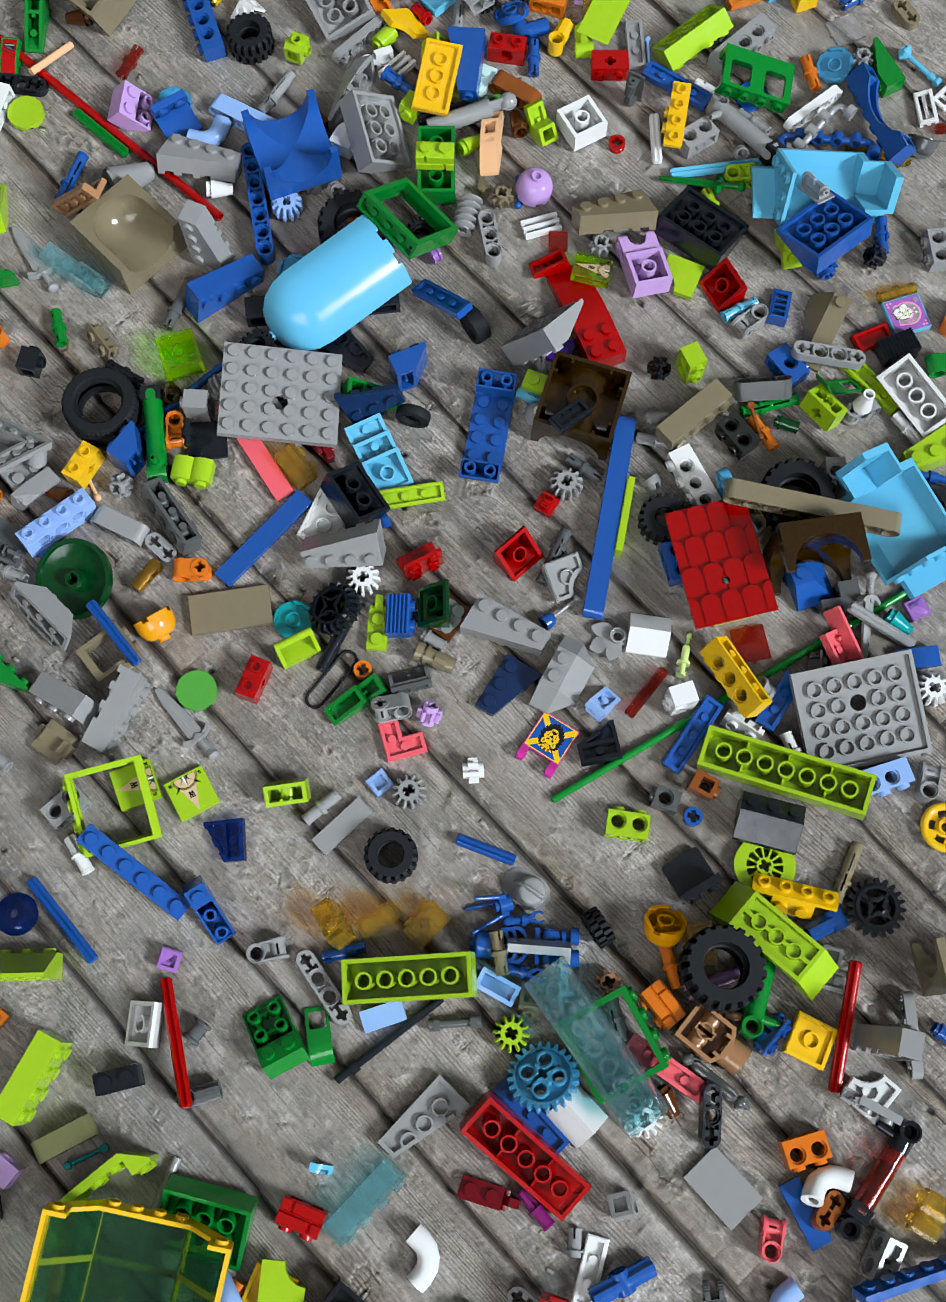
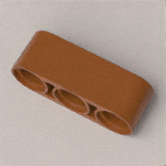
M499 70L488 83V88L494 95H502L505 92L514 93L517 99L516 107L524 111L523 106L539 98L542 99L541 93L536 88L504 70Z

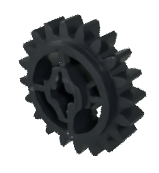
M879 877L874 878L873 883L870 878H866L865 884L859 881L857 882L858 888L854 886L850 888L854 895H846L851 902L845 903L844 906L849 907L851 910L846 912L845 915L853 916L849 923H857L856 931L863 928L864 936L871 932L872 938L877 937L878 933L881 938L886 937V932L893 934V928L898 929L901 927L897 921L905 920L900 915V913L906 912L905 908L900 907L901 904L905 903V900L898 899L901 891L893 892L896 885L887 887L888 880H883L880 884ZM872 890L878 891L881 894L878 897L868 896L865 892ZM860 901L864 908L863 914L860 911ZM888 901H889L890 907H891V913H890V914H889V911H888V908H887V902H888ZM878 903V906L876 907L878 911L872 913L874 909L873 904ZM873 918H878L885 921V923L875 925L869 921Z

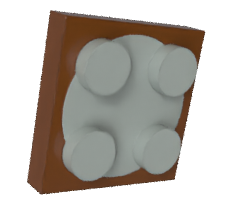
M449 594L450 627L427 629H431L434 634L450 643L459 631L460 625L471 608Z

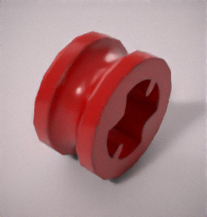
M616 134L609 138L608 148L612 153L619 154L624 151L625 139L623 136Z

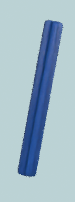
M37 877L30 878L26 885L88 964L96 961L98 955Z

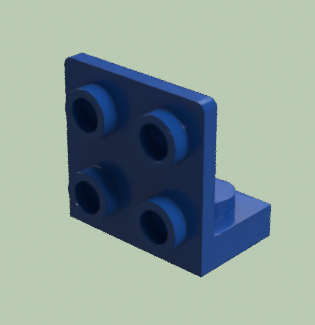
M183 89L150 106L151 114L166 139H168L171 133L187 137L190 128L202 130L200 122L187 102V95Z

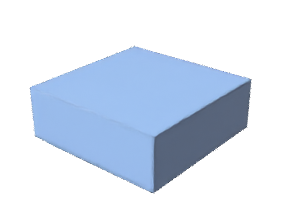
M382 768L365 780L366 784L378 798L394 785Z

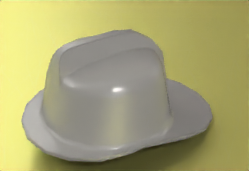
M515 867L504 874L502 889L505 894H510L514 902L530 911H538L548 904L550 889L543 879L522 867Z

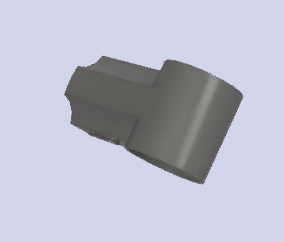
M219 1079L190 1087L193 1097L192 1106L185 1109L223 1099ZM176 1095V1103L179 1106L178 1095Z

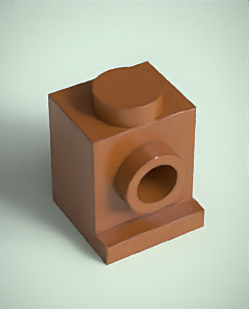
M698 769L686 791L709 802L712 798H717L721 790L718 787L721 781ZM702 784L707 786V791L701 789Z

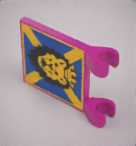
M543 713L524 743L518 749L516 758L522 761L529 749L550 762L544 772V776L550 779L580 732L555 716Z

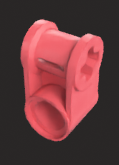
M762 1214L757 1253L761 1259L770 1263L780 1260L786 1234V1219L781 1218V1220ZM769 1244L774 1247V1254L771 1257L765 1255V1247Z

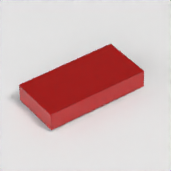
M886 322L851 335L850 341L855 349L864 353L873 349L879 339L891 336L892 333Z

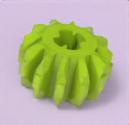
M512 1014L510 1017L511 1022L508 1023L507 1017L503 1016L504 1026L498 1021L495 1023L501 1030H493V1034H500V1037L495 1038L494 1042L503 1041L499 1047L500 1050L504 1049L507 1044L508 1053L512 1052V1045L519 1052L520 1047L517 1043L520 1042L523 1046L527 1045L521 1038L530 1037V1034L522 1033V1030L529 1028V1026H519L523 1021L521 1017L517 1023H514L515 1015ZM509 1027L517 1031L516 1039L514 1040L505 1036V1033L508 1032L506 1029Z

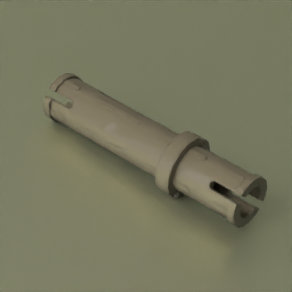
M851 841L840 873L834 879L835 885L832 891L839 893V905H842L846 891L851 887V878L861 852L864 849L862 844Z

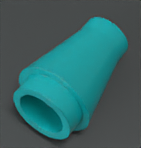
M891 608L882 618L907 635L914 629V626L898 610Z

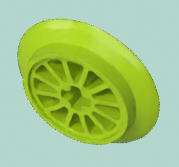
M745 842L738 848L734 858V870L741 884L752 888L753 879L751 877L755 872L774 877L773 872L779 875L781 879L793 881L796 873L794 855L765 848L769 850L765 857V847ZM756 849H760L761 857L756 853ZM773 851L777 856L773 859H770V855ZM750 853L754 855L756 860L749 857ZM779 858L781 863L774 864L773 861ZM749 861L755 865L746 866V862ZM761 861L769 864L767 872L759 868L762 864ZM779 866H781V867H782V871L780 872V871L774 869V867H779ZM747 869H756V871L749 875ZM759 893L763 897H771L770 895Z

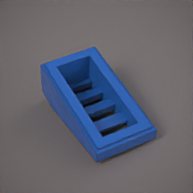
M773 289L765 323L780 327L785 326L792 292ZM776 295L787 297V299L776 297ZM775 300L785 302L786 304L777 303ZM773 312L781 313V314H783V316H782V315H778V314H774Z

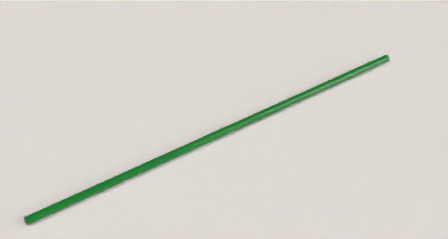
M903 589L881 602L880 606H874L873 613L878 614L907 597L908 595ZM855 617L848 621L852 629L861 624L862 620ZM820 638L755 677L765 676L769 678L810 654V652L822 647ZM725 693L715 700L723 705L731 699ZM693 713L622 754V759L609 761L551 795V800L553 803L560 801L684 728Z

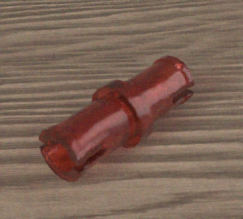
M134 44L128 55L123 57V63L116 71V75L120 79L124 75L122 80H126L131 70L136 68L137 61L144 52L140 46L137 48V45Z

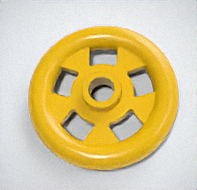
M939 802L929 806L922 814L920 832L924 841L931 848L946 853V831H943L941 828L942 824L946 825V817L939 818L938 816L939 811H946V802ZM929 820L935 821L934 830L929 829ZM936 835L944 838L943 844L935 840Z

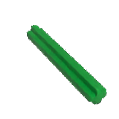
M76 108L72 112L73 117L121 157L126 158L129 155L128 147L84 111Z

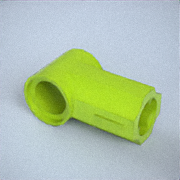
M579 22L577 25H574L575 59L591 58L592 50H594V43L590 37L576 32L581 23Z

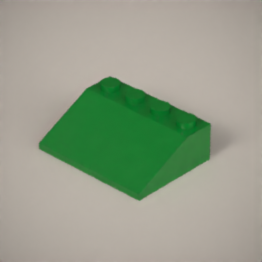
M172 1173L163 1189L160 1208L167 1210V1213L175 1215L176 1213H186L190 1216L189 1218L196 1219L234 1242L228 1269L240 1271L259 1197ZM157 1223L152 1248L181 1255L187 1229ZM194 1233L188 1257L222 1267L225 1253L207 1250L209 1241Z

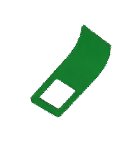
M816 373V379L831 394L862 392L863 390L851 378L825 381ZM850 382L856 389L846 390L840 383Z
M323 1006L304 1009L311 1067L335 1063L328 1013L325 1011L326 1027L309 1029L308 1013L325 1011Z

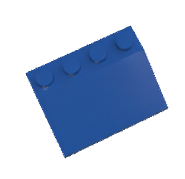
M832 190L830 192L835 195L834 198L819 205L815 202L811 203L776 228V233L799 262L816 275L869 237L872 231L874 217Z

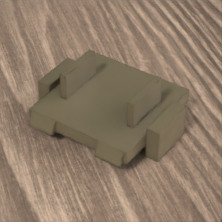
M51 719L46 726L42 723L33 734L36 739L32 742L31 748L37 753L39 751L49 759L48 761L54 766L62 758L68 761L77 750L73 745L79 736L62 727L61 722L57 719Z

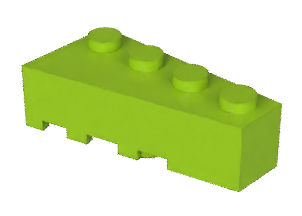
M946 424L903 452L898 461L901 463L913 458L919 470L925 472L945 465Z

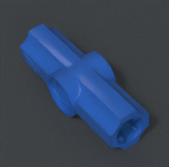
M645 1256L628 1266L615 1268L608 1274L609 1277L587 1288L588 1294L592 1302H611L616 1298H625L636 1291V1287L656 1277V1268L651 1259Z

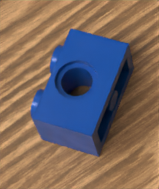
M785 342L767 354L764 364L774 376H792L793 389L807 379L810 370L804 361H799L792 357L790 353L792 347ZM785 364L790 365L792 368L786 367Z

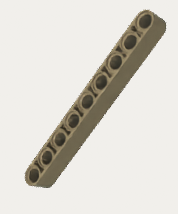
M736 478L725 480L723 501L728 504L804 520L861 512L865 532L886 537H897L900 535L902 515L895 511Z

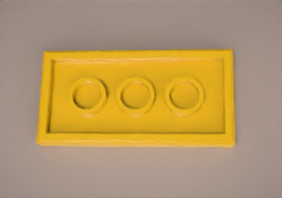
M426 38L411 105L412 110L448 117L463 45Z

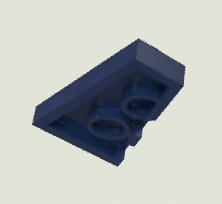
M396 383L372 387L371 390L361 392L359 389L352 390V393L349 394L334 393V399L353 424L405 402V396Z
M507 654L476 702L475 707L493 717L512 702L515 697L528 689L531 684L539 680L543 674Z

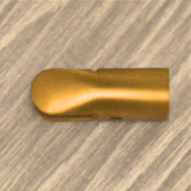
M150 559L143 570L129 584L141 594L153 579L162 572L163 566L158 559Z

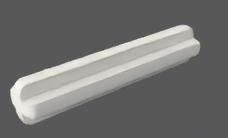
M652 113L649 115L652 163L659 165L662 163L660 118L658 113Z

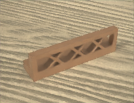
M102 177L91 184L83 182L54 199L51 207L68 217L97 201L107 180Z

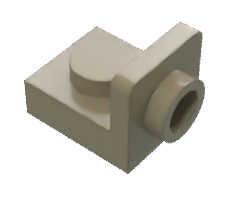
M522 981L518 1015L528 1019L539 1018L544 984Z

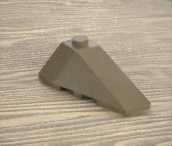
M837 292L813 294L804 313L803 340L831 345L853 299ZM815 350L816 355L823 357L821 351ZM805 362L809 369L818 373L822 365Z

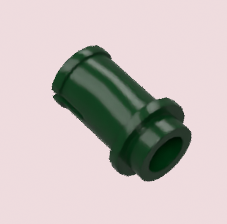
M777 415L773 426L777 427V430L780 428L796 434L800 422L785 418L784 415Z

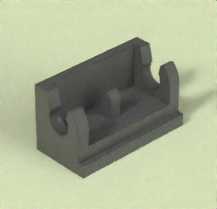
M427 664L422 667L387 674L392 694L398 692L411 693L432 688Z

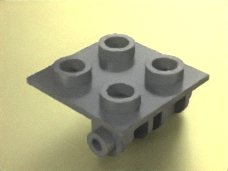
M0 518V561L13 565L18 569L27 551L15 533L23 527Z

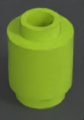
M389 25L382 27L371 38L373 48L377 50L380 47L392 45L396 42L398 32Z

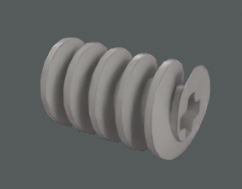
M468 193L460 196L453 218V223L459 228L456 233L457 235L471 237V232L475 230L478 214L483 203L482 198Z

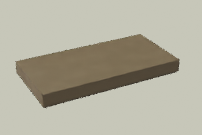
M268 584L188 596L193 636L274 625Z

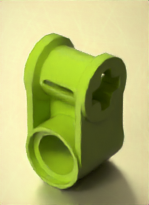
M747 162L728 165L723 174L724 181L736 183L744 181L746 188H752L751 165L757 166L756 163Z

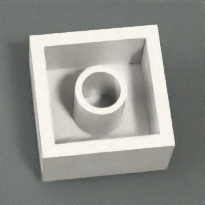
M590 95L558 109L556 114V125L574 152L606 136L608 122Z

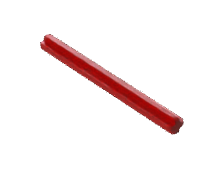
M850 960L848 965L828 1090L834 1093H840L842 1089L862 969V962Z
M170 977L160 979L159 983L179 1107L185 1109L192 1106V1098L173 983Z

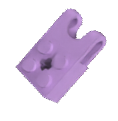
M654 230L645 231V236L640 245L631 243L626 235L618 236L615 248L632 298L669 292L673 277Z

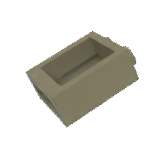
M115 621L113 624L141 659L144 658L140 653L143 650L136 640L131 642L128 638L131 634L124 625L120 627ZM104 630L75 651L103 687L119 676L120 672L117 669L120 664L127 668L132 667L124 657L104 673L101 671L89 653L110 639Z

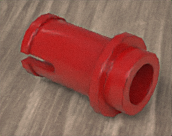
M417 2V5L416 3L413 4L411 12L415 14L422 25H429L433 20L432 13L426 11L419 2Z

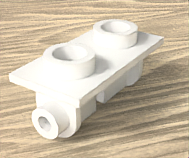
M729 708L720 725L729 731L760 740L765 732L762 729L763 726L752 720L745 723L744 716L735 709Z

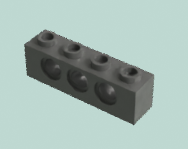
M157 477L143 483L141 491L142 500L180 556L185 557L199 551L202 536L162 478Z

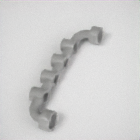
M835 104L828 111L822 109L816 117L819 121L815 125L810 123L804 130L805 137L803 139L796 138L791 147L794 149H805L808 143L818 135L822 127L828 124L836 112H843L842 117L850 121L858 111V108L853 104L849 106Z

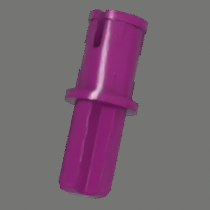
M522 1188L517 1193V1198L521 1200L522 1204L530 1212L528 1215H532L544 1232L547 1231L555 1223V1220L551 1218L542 1207V1204L527 1190Z

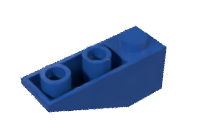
M201 875L182 886L184 896L217 946L236 934Z

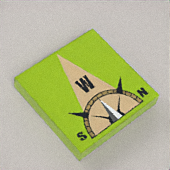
M147 758L143 762L153 800L156 801L163 798L151 759ZM134 764L109 772L122 812L145 805Z
M202 765L164 784L182 822L221 803Z

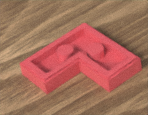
M398 720L383 724L377 723L388 763L428 752L422 731L402 736Z

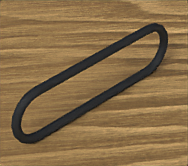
M345 650L338 655L329 666L327 672L323 673L307 692L305 702L308 707L317 709L324 705L354 669L355 663L358 662L355 652ZM346 653L352 654L355 662L319 705H311L308 701L311 692L342 655Z

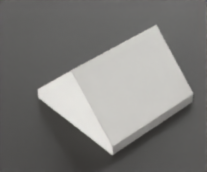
M630 613L625 652L666 658L671 636V618Z
M131 1000L124 1045L159 1048L164 1013L163 1003Z
M580 1085L575 1086L577 1094L570 1093L572 1102L564 1100L565 1108L559 1104L557 1105L558 1112H555L552 1108L549 1114H546L576 1149L592 1137L608 1118Z

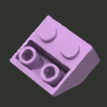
M125 80L113 89L107 120L124 130L149 132L151 131L153 121L150 106L155 104L156 98Z

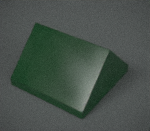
M443 579L417 588L418 627L449 628V580Z

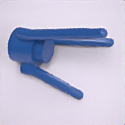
M502 893L474 897L475 901H492L465 907L466 911L493 906L494 911L500 914L471 931V934L474 935L498 920L510 916L509 911L514 909L510 894Z

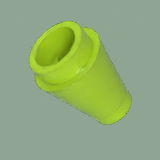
M480 134L458 140L455 147L461 157H468L480 147Z

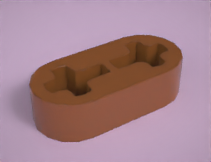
M827 1191L823 1206L814 1208L810 1222L815 1230L828 1231L834 1226L845 1205L844 1197L839 1191ZM830 1197H834V1201H833V1202H834L836 1205L831 1206L832 1200L830 1199ZM819 1216H824L823 1221L825 1222V1224H820L822 1220L819 1218Z

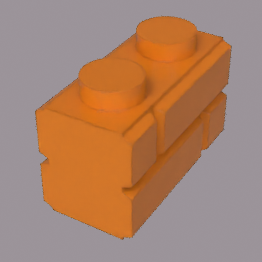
M660 978L638 994L640 998L638 1003L646 1011L649 1010L654 1016L652 1021L659 1030L661 1028L665 1031L669 1030L687 1015V1012Z

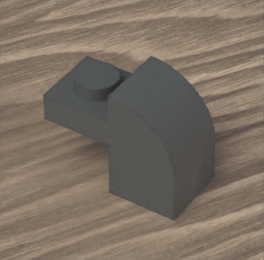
M858 579L838 581L833 587L836 598L821 600L817 605L818 614L840 605L844 615H849L850 613L847 611L848 604L853 601L857 602L856 598L861 595Z

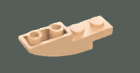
M503 110L494 112L493 117L482 119L481 176L499 175L502 156L501 139L504 124Z

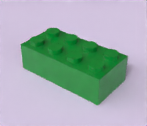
M418 126V141L454 142L455 144V126ZM455 160L454 171L445 169H417V188L434 204H455Z

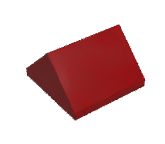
M725 257L698 282L718 313L733 307L737 302H742L747 291V286L728 257Z
M522 526L493 553V561L514 582L543 557L542 552L525 526Z

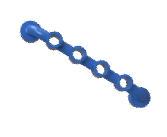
M801 127L796 128L794 133H783L778 138L773 139V141L778 139L787 146L786 140L795 141L798 137L803 139L806 135L804 133L805 129ZM821 129L818 135L810 141L814 145L831 143L834 147H839L841 144L850 145L852 148L866 146L868 147L866 149V156L869 160L878 161L881 158V148L873 140L862 138V134L859 132H853L850 137H843V133L836 130L830 136L824 135V131Z

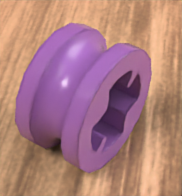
M439 248L427 253L428 258L434 265L437 264L438 260H443Z

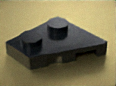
M614 720L608 721L607 725L601 730H596L588 739H584L577 744L581 767L622 759V751Z

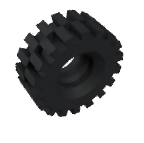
M657 493L656 497L654 495L650 496L649 500L644 501L637 521H639L638 529H641L640 534L642 536L646 535L645 540L648 542L653 540V545L656 546L658 542L671 541L667 525H661L656 521L657 514L688 508L683 506L685 502L682 499L677 501L678 496L669 497L670 493H666L665 496H662V493Z

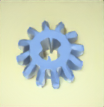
M298 193L271 201L272 212L278 220L283 218L285 223L288 219L293 222L294 217L300 218V213L303 212V201L298 196Z

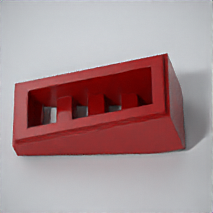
M563 248L528 263L534 279L571 270Z

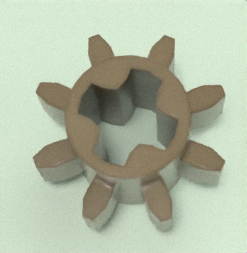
M504 184L499 187L495 186V192L490 193L492 206L496 205L499 210L506 207L509 208L510 202L514 201V196L511 195L512 189H508Z

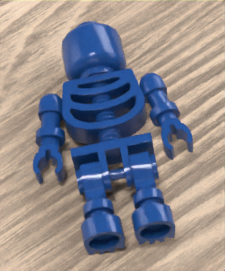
M538 910L528 915L520 913V916L511 915L504 917L502 924L505 928L500 930H503L505 937V949L508 948V932L512 934L513 938H518L515 932L518 931L523 939H528L525 930L514 925L522 924V926H527V923L542 924L545 920L537 921L533 917L538 913L542 914L543 911ZM535 928L534 939L569 941L571 945L578 946L579 928H570L569 932H566V930H561L560 932L554 931V929H543L542 939H540V928ZM482 930L474 934V937H469V950L475 952V958L493 959L490 953L492 952L489 932H494V930ZM571 950L570 967L578 968L579 950ZM514 952L511 958H507L509 975H518L521 979L527 977L534 982L542 981L541 979H535L531 973L534 974L536 971L543 973V970L538 968L527 969L524 965H521V967L513 966V964H520L525 959L527 953H523L518 960H514L517 955ZM534 954V965H538L539 954ZM542 955L541 962L545 965L560 963V956Z

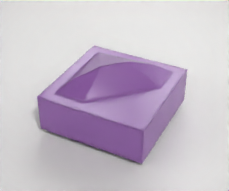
M922 595L902 605L912 623L932 613Z
M162 945L155 968L177 973L183 951Z

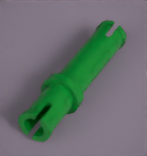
M793 393L789 399L756 401L755 408L765 405L766 407L754 409L755 414L764 415L768 411L799 405V396L797 393ZM785 401L784 403H779V404L773 405V403H778V402ZM747 405L739 407L742 418L752 415L751 411L747 409Z

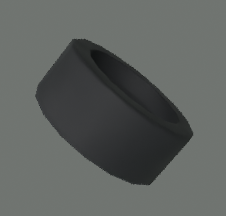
M472 305L473 309L460 319V323L468 337L475 344H481L491 337V329L481 311Z

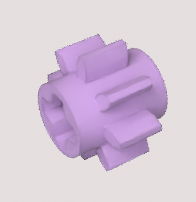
M426 701L424 705L420 704L416 712V717L420 718L419 723L426 727H432L434 723L439 724L443 711L438 710L439 705L432 701Z

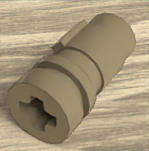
M420 641L412 660L418 663L421 661L423 665L428 664L435 669L451 674L457 659L444 652L432 649L433 646L429 645L428 647L426 643Z

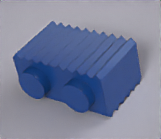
M387 594L384 634L388 638L413 637V632L416 631V620L413 618L414 612L417 611V601L414 600L411 594Z

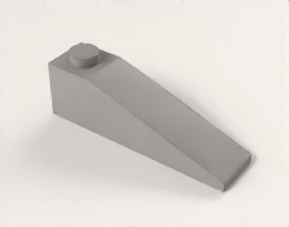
M373 56L358 57L347 66L327 119L331 132L343 120L339 100L352 90L366 92L375 82Z

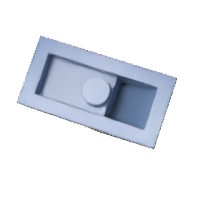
M605 686L587 701L585 710L598 722H601L621 699Z

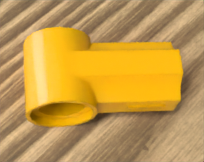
M560 19L554 31L549 34L547 47L549 55L553 57L562 55L564 46L574 30V24L571 22V19Z

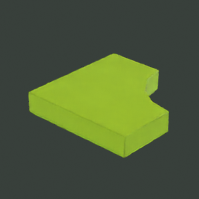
M669 253L667 263L673 277V295L690 301L705 266Z
M263 1258L257 1302H305L306 1287L298 1285L290 1278L286 1268V1260Z

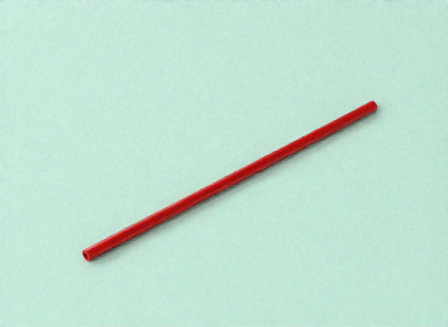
M0 34V45H1V39H2V37H4V36L1 35V34ZM20 51L19 60L25 66L31 68L36 64L23 51ZM45 69L36 73L62 96L84 111L128 147L140 159L152 164L155 171L158 172L157 160ZM165 171V174L159 173L192 201L205 205L212 217L217 221L223 218L224 214L178 176L174 175L173 172Z

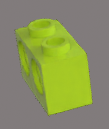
M698 341L681 347L675 362V368L685 385L699 382L703 377L708 362Z
M613 806L612 809H608L606 814L604 837L646 843L651 815L646 814L644 810L634 809L633 812L625 811L624 807ZM614 817L620 818L622 826L615 827L611 819ZM633 821H641L643 829H634Z

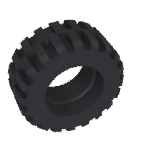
M355 189L354 192L343 190V194L338 192L333 195L334 199L331 200L329 198L325 202V207H321L320 216L317 221L320 244L337 233V227L341 222L349 217H359L363 214L356 207L363 194L360 190ZM378 229L377 232L382 240L387 239L390 243V240Z
M790 458L786 459L784 463L782 461L776 463L774 467L767 471L761 481V484L780 488L794 485L803 488L809 494L837 499V495L834 493L836 491L835 484L830 483L832 480L830 474L826 475L824 473L825 469L821 466L819 468L814 465L815 462L809 461L807 463L802 458H798L796 461ZM761 511L766 519V527L771 526L773 528L772 532L778 523L804 520Z
M714 924L712 927L707 926L685 943L683 951L679 954L678 960L680 964L677 966V973H681L680 985H685L687 989L684 993L687 997L692 996L695 999L693 1001L695 1005H703L704 1010L708 1012L714 1010L717 1014H724L745 1007L759 996L758 992L762 991L765 985L763 980L767 978V971L763 970L767 962L766 958H761L760 953L763 950L760 945L758 947L755 946L753 942L756 939L752 935L747 937L744 935L745 930L741 928L734 930V926L726 924L724 927L721 924ZM721 949L734 957L740 970V978L735 987L722 989L708 979L703 965L704 957L708 951Z

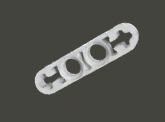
M836 84L831 86L791 115L784 122L783 127L788 132L793 133L796 128L803 126L817 116L822 109H826L841 97L843 91Z

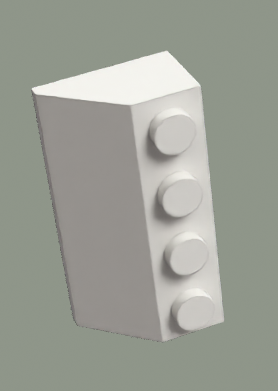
M910 353L876 377L923 438L946 424V398Z

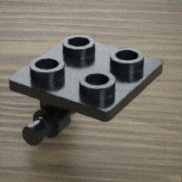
M189 418L183 419L181 437L184 439V446L188 447V456L208 459L228 458L227 437L217 436L218 421L191 423Z

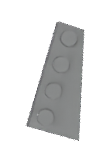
M439 1075L384 1134L378 1143L394 1159L472 1106Z

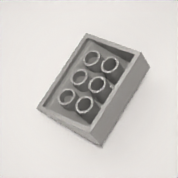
M306 0L328 42L357 32L377 16L368 0Z
M352 90L339 100L358 172L379 173L413 167L394 96Z
M578 299L539 316L503 344L501 348L512 366L518 364L523 366L529 361L537 360L541 356L544 358L552 352L560 351L564 347L562 344L571 335L584 303L583 299Z

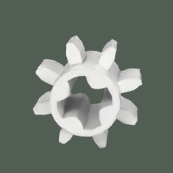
M477 757L467 758L468 763H462L463 779H469V784L479 783V778H484L483 762H478Z

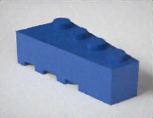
M251 253L186 283L185 307L197 323H200L246 292L260 285L264 279V269Z

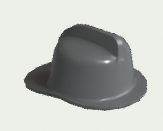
M908 134L917 149L912 156L920 159L930 157L939 142H946L943 140H933L917 134Z

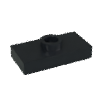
M578 397L549 417L548 422L563 435L592 414V410Z

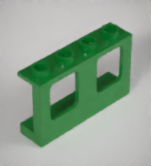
M727 43L720 52L719 59L723 60L720 84L715 88L714 92L724 97H731L740 102H746L781 114L790 104L795 65ZM732 64L751 70L749 87L730 81ZM766 75L785 81L782 98L764 92Z

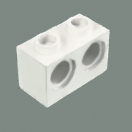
M693 680L668 687L663 697L662 705L664 710L669 712L670 716L693 710L699 701Z

